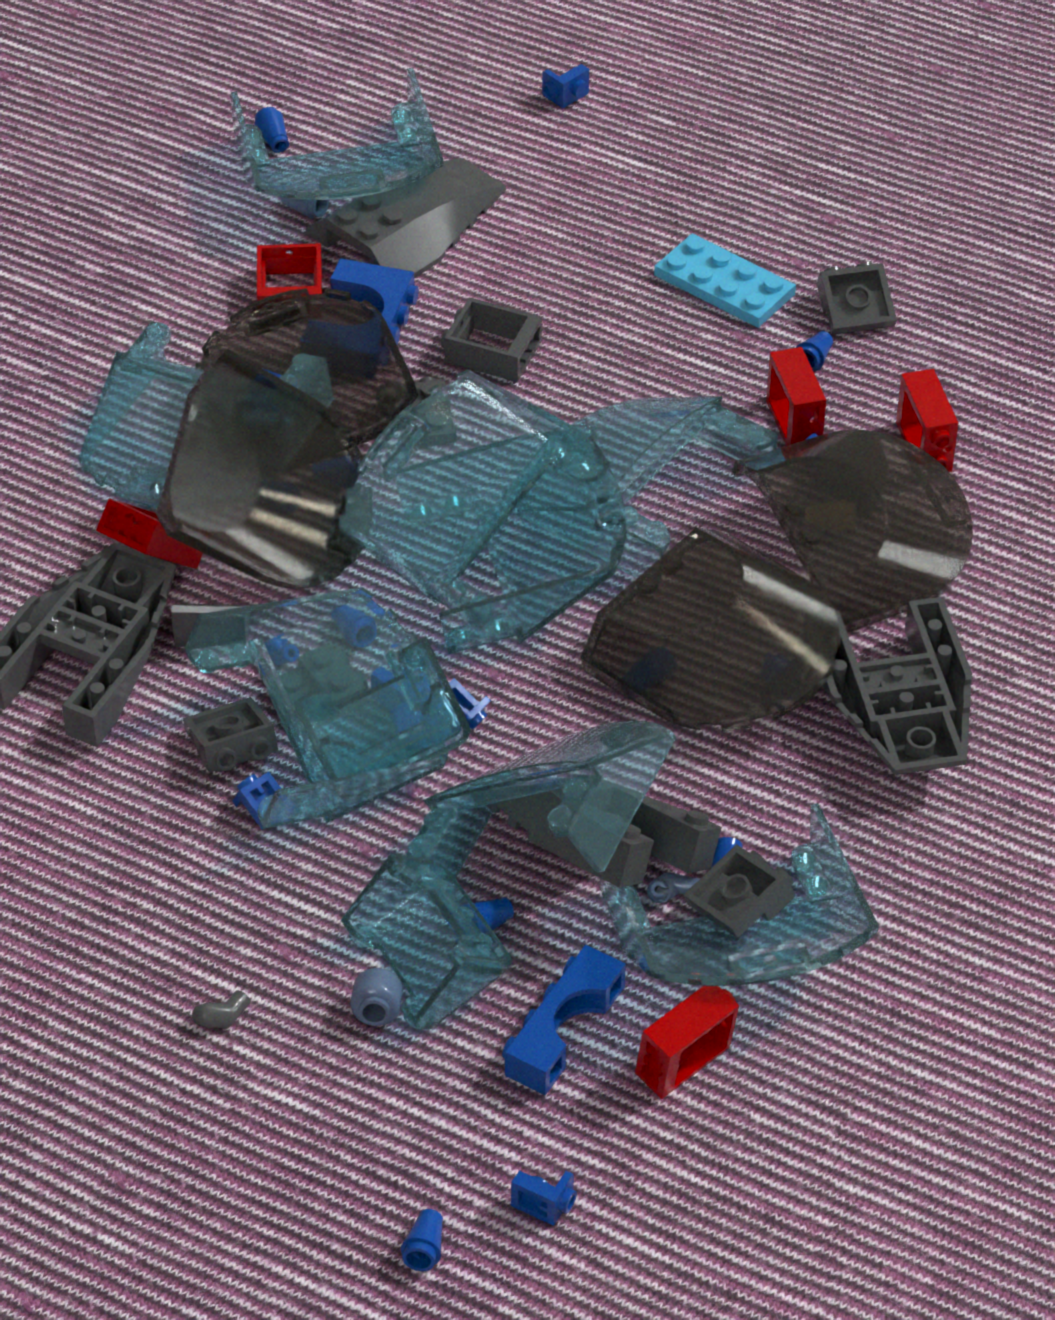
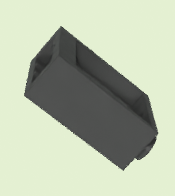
M469 297L464 307L457 310L451 328L446 329L443 333L441 347L445 351V362L518 382L542 342V317ZM477 329L510 338L514 341L508 351L467 341L472 331Z

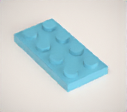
M693 233L654 267V276L757 328L790 300L796 291V284Z

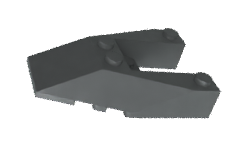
M113 543L82 563L80 571L69 578L62 576L52 583L53 588L39 597L33 595L28 598L0 631V708L5 710L54 649L95 664L64 702L62 710L66 735L98 747L117 723L151 653L175 575L176 566L121 544Z
M943 596L908 601L905 633L913 655L857 662L839 611L804 616L802 647L810 671L830 699L894 775L967 764L972 672Z
M584 771L578 772L576 775H556L555 777L524 779L473 787L472 795L494 813H499L502 810L509 815L508 824L514 829L520 828L521 825L530 832L528 840L619 888L643 883L650 854L686 873L710 869L722 827L708 821L709 817L702 812L687 811L600 780L597 775Z

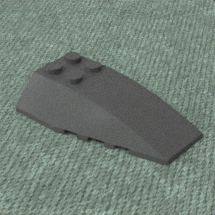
M464 158L442 161L398 176L350 200L307 227L306 234L327 248L343 239L370 257L371 264L414 272V278H416L444 258L445 250L449 246L454 247L458 243L460 234L466 228L471 229L476 223V217L480 213H485L506 191V185Z

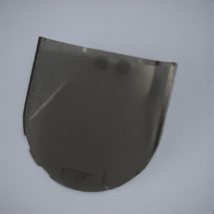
M307 288L278 293L252 303L229 318L231 325L221 334L216 330L212 333L202 347L204 356L201 363H196L194 378L196 389L227 468L267 480L395 432L418 397L412 375L382 314L367 300L364 299L362 302L353 300L350 292L326 288L325 294L309 295ZM259 367L291 379L280 411H283V414L290 415L291 417L287 442L279 441L276 444L240 432L239 430L242 412L249 413V408L245 406L243 398L245 394H249Z
M224 349L214 355L187 396L156 515L167 536L257 580L270 585L291 589L314 587L341 575L340 573L348 565L356 561L367 541L372 521L373 501L372 489L365 488L361 469L366 467L362 454L356 442L349 443L338 428L342 422L321 402L233 351Z
M868 430L835 431L741 459L734 463L732 469L734 476H748L768 502L813 585L821 613L839 611L847 633L907 612L908 601L939 597L951 586L967 561L972 545L973 526L970 509L960 486L947 469L935 458L901 438Z
M696 527L598 611L582 652L581 662L586 674L671 723L695 730H700L702 724L721 725L722 731L751 728V720L770 714L776 720L797 709L813 697L828 680L836 666L835 655L837 649L841 648V635L834 608L823 592L813 583L727 532Z

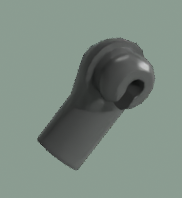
M236 990L226 1003L207 1002L197 1005L192 1012V1018L197 1025L205 1028L226 1029L232 1026L251 1002L244 992Z

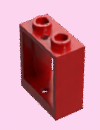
M321 243L257 245L258 321L323 319ZM314 273V286L266 287V275Z
M802 347L770 352L766 402L789 454H796L807 437L814 433L819 437L823 436L826 398Z
M927 369L902 373L896 424L919 476L952 472L959 422L935 370Z
M111 498L108 499L96 531L143 554L194 569L198 568L210 538L162 514Z
M710 980L642 1032L635 1074L661 1099L730 1048L739 1009L734 996L728 990L721 989L713 980Z

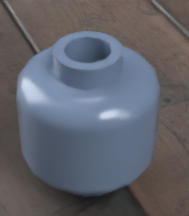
M371 968L361 972L354 981L350 1001L352 1013L361 1022L372 1026H382L392 1022L398 1016L402 1002L403 988L400 979L396 974L382 968Z

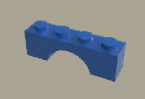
M586 944L576 957L571 956L558 982H552L546 989L543 1002L537 1010L532 1009L529 1011L519 1034L516 1037L511 1036L506 1042L502 1052V1057L505 1058V1076L546 1096L566 1068V1044L561 1040L556 1031L561 1024L573 1016L583 1013L606 1014L625 988L626 963Z

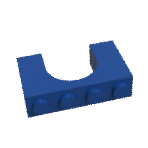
M340 258L330 278L331 302L369 310L379 317L368 324L356 327H345L310 320L300 341L302 366L377 380L382 368L388 367L391 355L390 350L392 346L396 347L399 342L400 328L402 325L406 326L408 322L410 305L416 304L419 288L414 285V272Z

